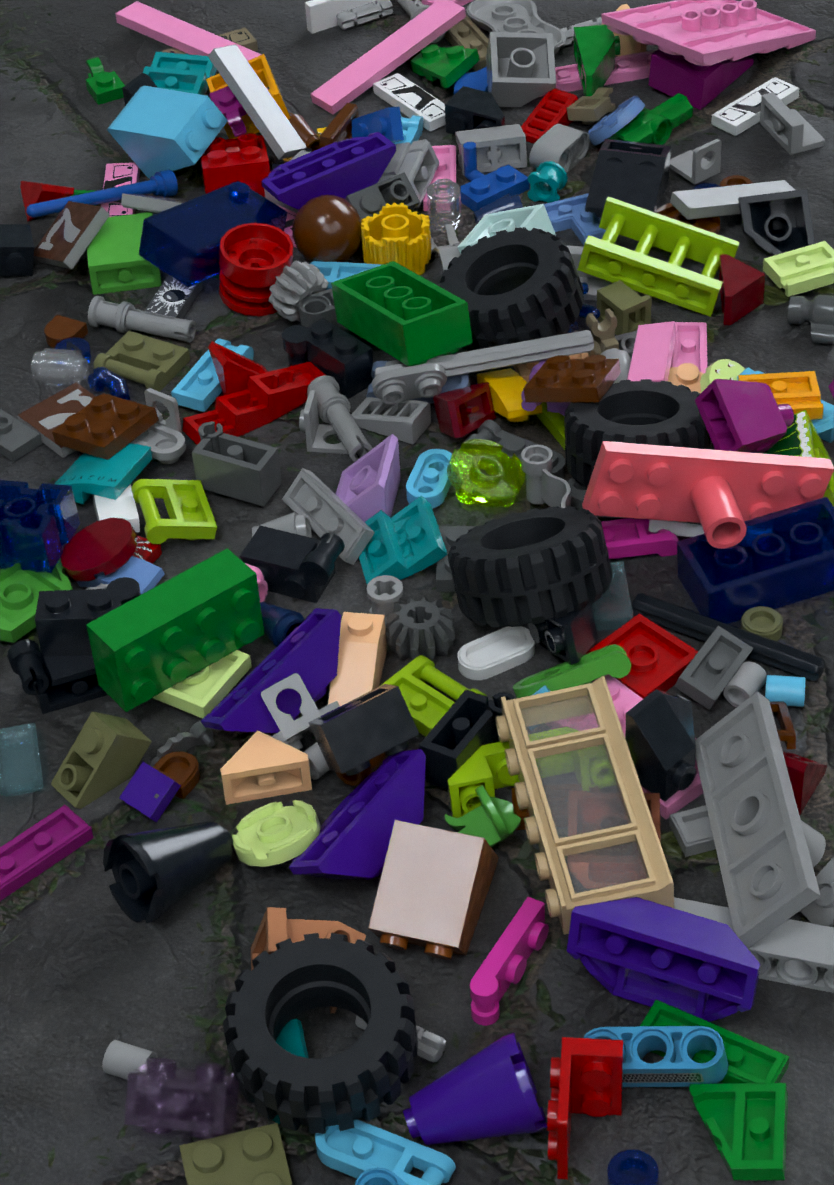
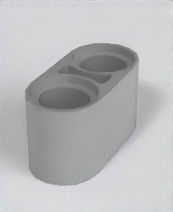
M557 123L534 143L529 156L531 167L537 169L541 163L553 161L561 165L566 173H568L585 157L590 145V135L587 132Z

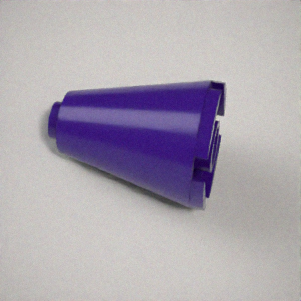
M514 1032L504 1035L410 1096L411 1107L403 1110L412 1138L415 1139L421 1136L425 1145L535 1133L547 1129L543 1108L539 1107L537 1103V1090Z

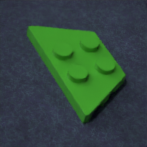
M49 535L0 567V641L14 643L36 628L35 614L39 591L73 590L68 576L65 575L61 559L55 551L53 539Z

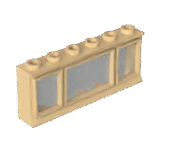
M601 676L589 684L507 701L505 696L501 697L502 716L495 717L499 740L501 743L507 741L509 743L510 749H505V758L510 776L518 775L520 782L514 783L518 806L520 810L528 809L530 817L524 818L527 838L530 845L538 844L540 850L539 853L534 854L540 881L548 880L551 888L545 890L549 915L551 918L559 916L564 935L569 934L571 914L576 906L639 897L674 908V882L605 676Z

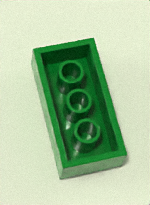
M394 261L331 283L337 323L407 366L425 364L428 359L439 355L454 354L459 351V348L473 343L468 302Z
M227 548L86 624L98 685L125 712H128L264 635L256 573Z

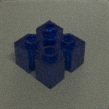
M0 480V569H6L16 563H20L22 570L52 573L63 554L62 545L70 542L80 525L72 486L42 483L39 489H29L28 482Z

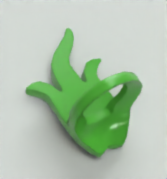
M481 785L475 789V792L482 805L460 818L445 814V820L451 828L458 830V833L485 838L488 844L493 847L512 835L522 820L514 814L513 803L490 797L484 786Z

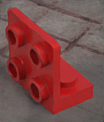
M562 1037L561 1058L551 1057V1100H548L547 1131H549L548 1160L557 1161V1179L568 1180L572 1113H583L592 1117L606 1115L621 1116L623 1040Z

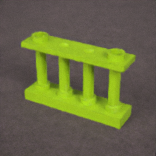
M608 196L599 224V228L606 231L602 239L588 235L577 270L612 283L620 280L632 290L711 317L723 284L722 281L714 279L719 269L720 254H727L735 258L740 242ZM622 235L639 241L635 250L616 245L615 242L618 236ZM654 246L671 252L672 254L668 262L648 256L651 247ZM688 258L705 264L701 274L682 268L684 259Z

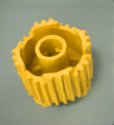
M387 203L386 206L382 207V211H379V214L374 213L373 217L367 216L361 219L364 263L386 264L394 261L419 276L425 273V264H428L429 260H431V235L428 215L422 213L418 215L417 211L411 212L404 203H393L392 205Z

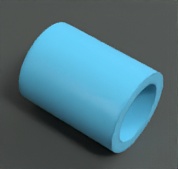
M766 675L765 697L770 702L784 701L787 706L804 707L805 677Z

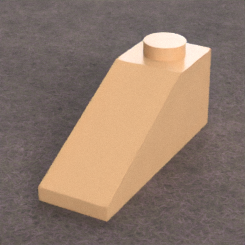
M343 612L340 627L337 676L331 681L328 705L338 701L339 705L342 706L379 687L387 654L385 615Z

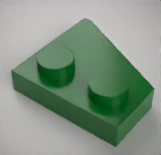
M432 44L424 47L410 62L414 73L426 76V79L432 82L438 78L442 87L449 88L479 62L480 58L477 49L464 48L461 45L445 48Z
M786 1083L690 1084L689 1091L692 1103L733 1180H785L788 1114Z

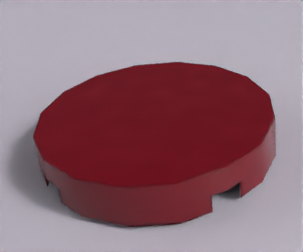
M123 518L99 520L83 528L69 540L63 548L60 557L62 566L68 576L76 581H93L96 579L94 575L102 571L105 576L114 573L126 564L134 554L137 547L135 541L137 534L131 523Z

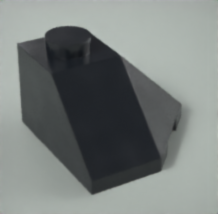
M807 189L738 198L743 233L772 256L815 244Z
M655 689L626 712L625 739L641 786L651 793H660V799L667 801L677 791H682L689 787L696 775V744L691 701L685 697L678 695L673 697L664 691Z

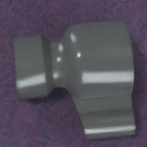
M820 294L809 301L804 296L791 295L787 313L788 324L802 325L805 322H809L811 324L812 343L834 345V296Z

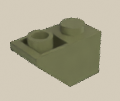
M92 711L52 780L51 785L75 808L82 809L131 778L152 741L128 719Z

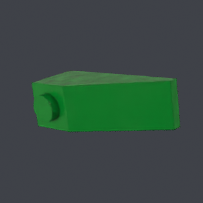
M607 25L574 27V58L584 96H592L599 87L604 86L615 68V55H620L619 36H614L613 32L607 29Z

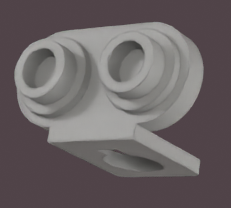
M399 360L386 362L385 366L402 362ZM426 363L382 372L372 380V388L377 398L382 399L386 404L393 405L403 400L421 397L431 398L440 394L442 387L447 382V376L442 365Z
M148 388L144 391L146 405L156 409L159 421L130 444L151 447L152 458L157 459L161 464H173L179 460L186 450L185 438L181 431L178 403L174 397ZM156 401L163 403L167 407L170 416L166 420H163L162 414L157 409Z
M297 673L261 692V697L280 732L271 737L298 750L303 748L300 741L303 738L302 734L308 731L313 733L308 722L340 707L338 701L318 710L300 675ZM293 689L300 694L302 703L299 710L302 717L293 720L291 714H285L277 708L276 698L282 690Z

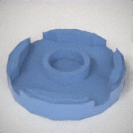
M633 96L618 105L614 112L608 116L605 115L588 131L590 142L596 146L611 137L643 110L645 104L638 96Z

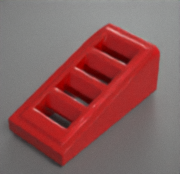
M556 88L549 91L521 126L526 136V141L534 144L557 123L565 126L571 124L573 121L568 120L567 108L576 102L578 97L575 94Z

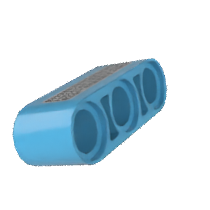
M705 1026L599 1027L587 1032L583 1037L623 1040L622 1087H690V1084H717L723 1080L729 1066L722 1037L714 1029ZM659 1050L666 1053L664 1058L657 1063L651 1064L643 1061L644 1056L650 1051ZM701 1050H711L716 1053L714 1058L706 1063H697L692 1060L693 1056Z

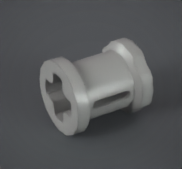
M383 575L373 578L367 584L366 591L368 598L372 602L369 614L385 615L386 623L387 615L392 613L394 604H400V598L403 595V585L398 578Z

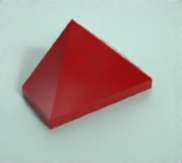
M21 181L20 185L25 212L30 204L69 197L74 194L73 187ZM26 212L27 222L34 219L29 217Z
M213 341L208 346L224 395L247 390L250 376L268 372L263 365Z

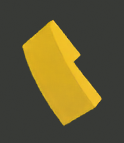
M510 368L477 374L478 384L489 382L494 411L506 417L508 421L522 422L528 420L529 415L542 413L541 404L536 406L534 411H526L522 408L521 403L523 400L521 394L527 382L516 371Z

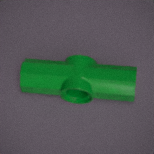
M678 93L652 110L644 107L628 125L621 128L609 139L663 145L669 139L672 129L693 117V106L685 95Z

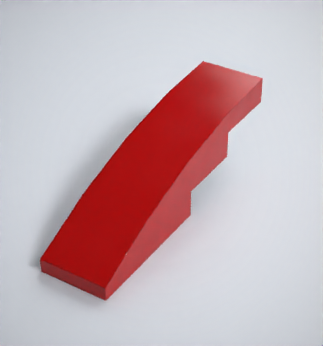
M306 362L250 376L247 390L216 397L215 410L183 418L182 431L198 445L201 441L198 431L199 427L203 423L213 421L215 422L216 432V425L220 423L223 426V433L239 437L276 420L305 403L308 398L307 388L309 384L317 377L325 374L313 363Z

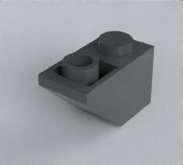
M405 172L347 195L345 198L357 210L360 219L367 216L373 217L374 213L379 214V211H382V207L386 206L387 203L390 205L393 203H404V205L408 206V210L420 203Z

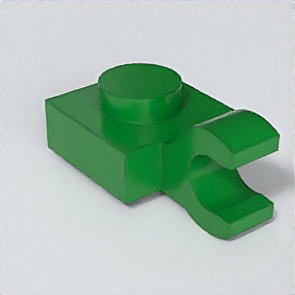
M98 57L86 60V64L91 72L88 73V79H85L86 87L95 102L100 105L123 98L122 88L125 85L116 72H105Z

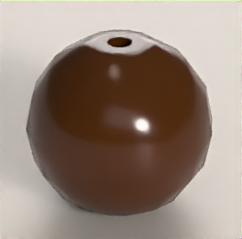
M321 195L310 199L298 210L293 221L292 237L298 251L309 262H346L357 252L361 244V219L357 210L347 200L334 195Z

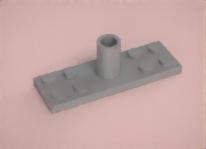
M759 692L754 693L695 740V758L734 933L748 948L821 896L814 867L821 860L826 847L824 836L800 819L770 701Z

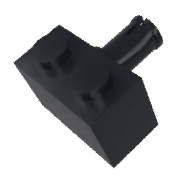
M384 684L308 722L329 769L342 774L346 773L347 776L364 771L371 766L369 760L382 753L385 756H391L403 751L409 746L407 740L419 735L399 687Z

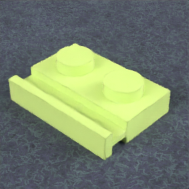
M826 241L764 258L763 271L780 289H785L787 297L834 284V249Z

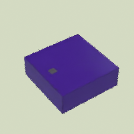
M143 761L119 799L157 823L181 785Z

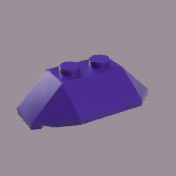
M380 132L371 133L368 137H354L334 142L277 166L269 173L268 177L261 181L262 187L278 201L297 210L310 199L321 195H334L345 199L347 195L378 183L396 152V145Z
M315 608L298 627L201 720L205 728L240 732H256L257 730L262 733L280 732L261 697V692L294 673L300 675L314 702L323 697L327 692L326 686L337 676L341 615L337 609ZM293 689L282 690L276 698L277 708L285 714H291L293 720L299 718V708L302 703L300 694Z
M422 749L401 751L387 756L383 760V764L376 771L370 773L322 823L319 836L301 855L293 858L289 866L291 872L294 875L335 879L369 880L380 875L383 870L395 820L418 825L423 820L426 755Z
M639 897L576 906L572 910L567 952L575 960L580 959L588 972L612 995L652 1007L654 1002L659 1000L708 1022L730 1016L738 1011L751 1010L754 1005L761 964L727 924Z

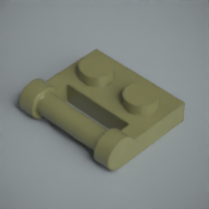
M128 331L107 353L97 355L94 361V371L103 376L112 374L144 384L146 389L152 388L160 392L190 361L189 349Z

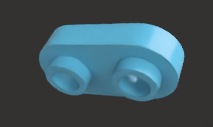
M430 449L419 455L406 483V496L409 504L420 496H423L431 503L432 509L444 502L456 474L455 457L451 452L444 449Z

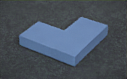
M588 194L544 204L555 232L572 229L583 245L588 235L602 239L606 230L599 228L601 217L595 216L592 212H585Z

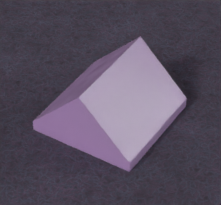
M391 434L342 471L336 495L363 522H366L380 510L384 511L389 517L392 515L401 481L398 438Z

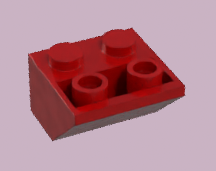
M253 133L243 134L238 138L227 140L215 137L200 157L207 204L217 205L240 202L250 194L265 199V190L262 187L261 181L268 177L270 166L264 137Z

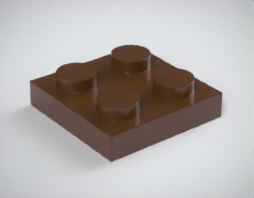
M566 355L553 356L542 365L523 388L525 403L599 402L621 373L619 359H606L604 355H591L584 359H570Z
M102 393L94 397L79 412L67 417L63 424L52 431L57 445L109 460L158 422L159 419L154 407Z

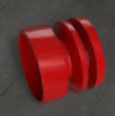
M263 223L238 225L225 233L220 242L219 295L226 306L235 312L250 316H264L277 312L268 301L272 294L269 288L275 284L277 280L275 276H280L285 266L290 267L293 263L294 244L288 234L280 228Z

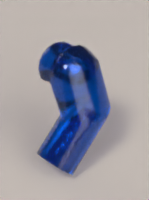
M97 367L93 369L94 373L88 376L87 382L91 388L95 387V391L100 392L106 387L110 390L112 396L131 401L126 380L108 368Z

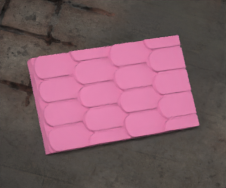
M674 0L601 14L602 24L607 25V29L621 35H632L634 40L643 44L658 45L659 50L671 55H683L686 61L700 66H711L727 59L736 61L755 53L766 54L783 47L791 49L816 39V30L758 9L757 2L754 0Z

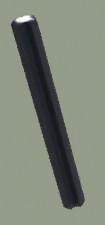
M639 593L633 600L632 614L636 616L640 613L657 625L704 642L707 641L717 626H720L753 648L748 657L750 659L800 677H805V679L813 682L818 681L823 674L825 660L819 656L644 593Z

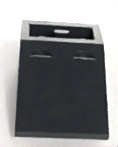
M605 139L599 150L585 205V212H592L595 216L602 217L605 202L609 196L656 213L668 185L671 146Z

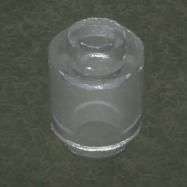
M438 179L427 188L428 216L435 230L446 232V224H452L454 229H456L462 218L461 188L450 179Z
M44 348L43 351H36L33 355L31 365L32 376L34 380H41L42 384L70 386L76 382L80 384L81 380H85L87 377L88 362L86 358L82 357V353L79 350Z

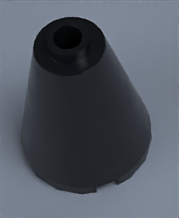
M214 821L119 835L108 841L103 854L104 871L112 869L116 883L109 886L111 893L121 910L131 920L137 923L142 920H146V923L155 921L230 861L233 839L225 827L220 826Z

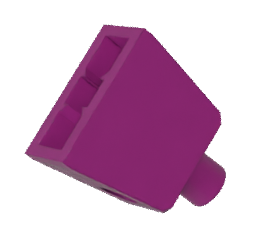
M714 379L695 399L715 450L763 453L769 450L787 433V427L791 426L794 420L792 407L789 404H777L770 387L766 383Z

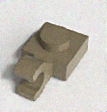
M599 87L592 96H582L567 108L568 120L582 121V124L589 125L597 123L606 113L613 112L616 106L615 103H611L610 97H608L613 92V88Z
M610 308L605 309V319L598 323L592 313L588 314L586 324L591 330L594 340V349L588 352V355H600L602 352L612 348L619 349V343L615 339L617 318Z

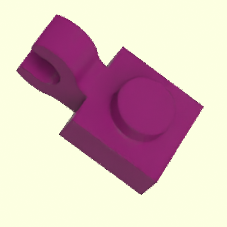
M229 86L209 93L213 103L227 118L234 136L238 137L247 133L242 118L247 113Z

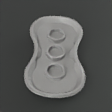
M475 0L467 6L466 10L471 20L478 27L489 32L553 33L554 54L560 51L566 41V35L561 29L543 21L538 16L537 6L532 0Z

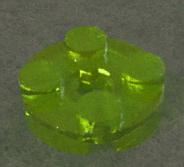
M471 439L463 442L460 449L454 450L447 465V476L451 485L457 490V499L464 504L473 505L476 503L487 507H510L513 505L525 481V472L522 470L520 459L514 453L510 458L501 451L503 446L497 442L486 439ZM480 469L486 470V473L490 476L481 473Z

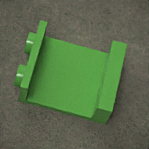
M152 212L108 217L87 248L88 268L93 295L160 287L162 285Z

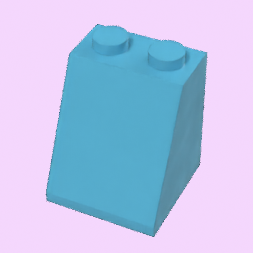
M142 86L108 127L107 131L147 178H150L159 171L168 169L175 171L195 165L228 121L206 95Z

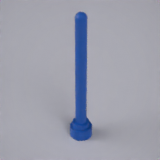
M163 170L156 172L148 181L30 204L26 212L29 217L35 218L61 212L68 201L98 205L122 200V193H153V195L162 197L175 196L178 191L177 179L172 170Z

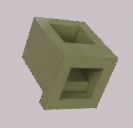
M619 280L597 290V320L602 322L605 319V309L610 308L617 318L616 335L638 330V325L651 324L652 298L649 295L641 297L636 291Z

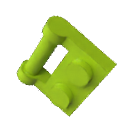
M140 479L132 485L131 492L134 500L140 504L146 522L144 532L150 543L161 544L168 538L187 540L215 539L217 525L200 480ZM155 498L164 500L170 519H161Z
M423 655L416 657L382 684L399 687L418 732L425 737L455 703L424 683L425 681L454 700H457L466 689L487 697L478 689L472 688L470 690L435 668L434 662Z

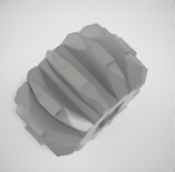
M296 260L290 267L285 266L280 276H275L277 280L269 288L272 294L268 301L284 319H288L291 322L295 320L300 322V301L307 296L325 291L329 282L316 266L306 261L301 263Z

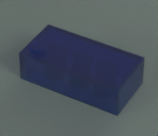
M236 181L145 218L138 255L189 288L220 274V242L228 230L242 224L263 223L284 231L288 212L250 189L247 184Z
M827 497L744 521L747 528L745 537L740 543L730 548L718 549L711 546L705 534L677 542L678 578L700 614L727 624L741 620L743 614L754 607L764 606L776 609L834 591V506Z

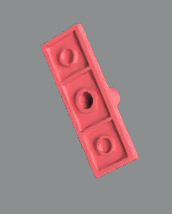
M603 441L582 507L589 510L595 516L701 523L708 543L715 548L726 549L737 545L743 540L747 531L745 524L763 526L771 523V528L809 531L834 472V466L831 460L826 458Z

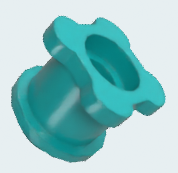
M553 161L541 163L536 171L528 176L530 190L527 195L529 199L534 202L540 200L547 203L559 201L560 196L557 192L564 188L568 180L564 168Z

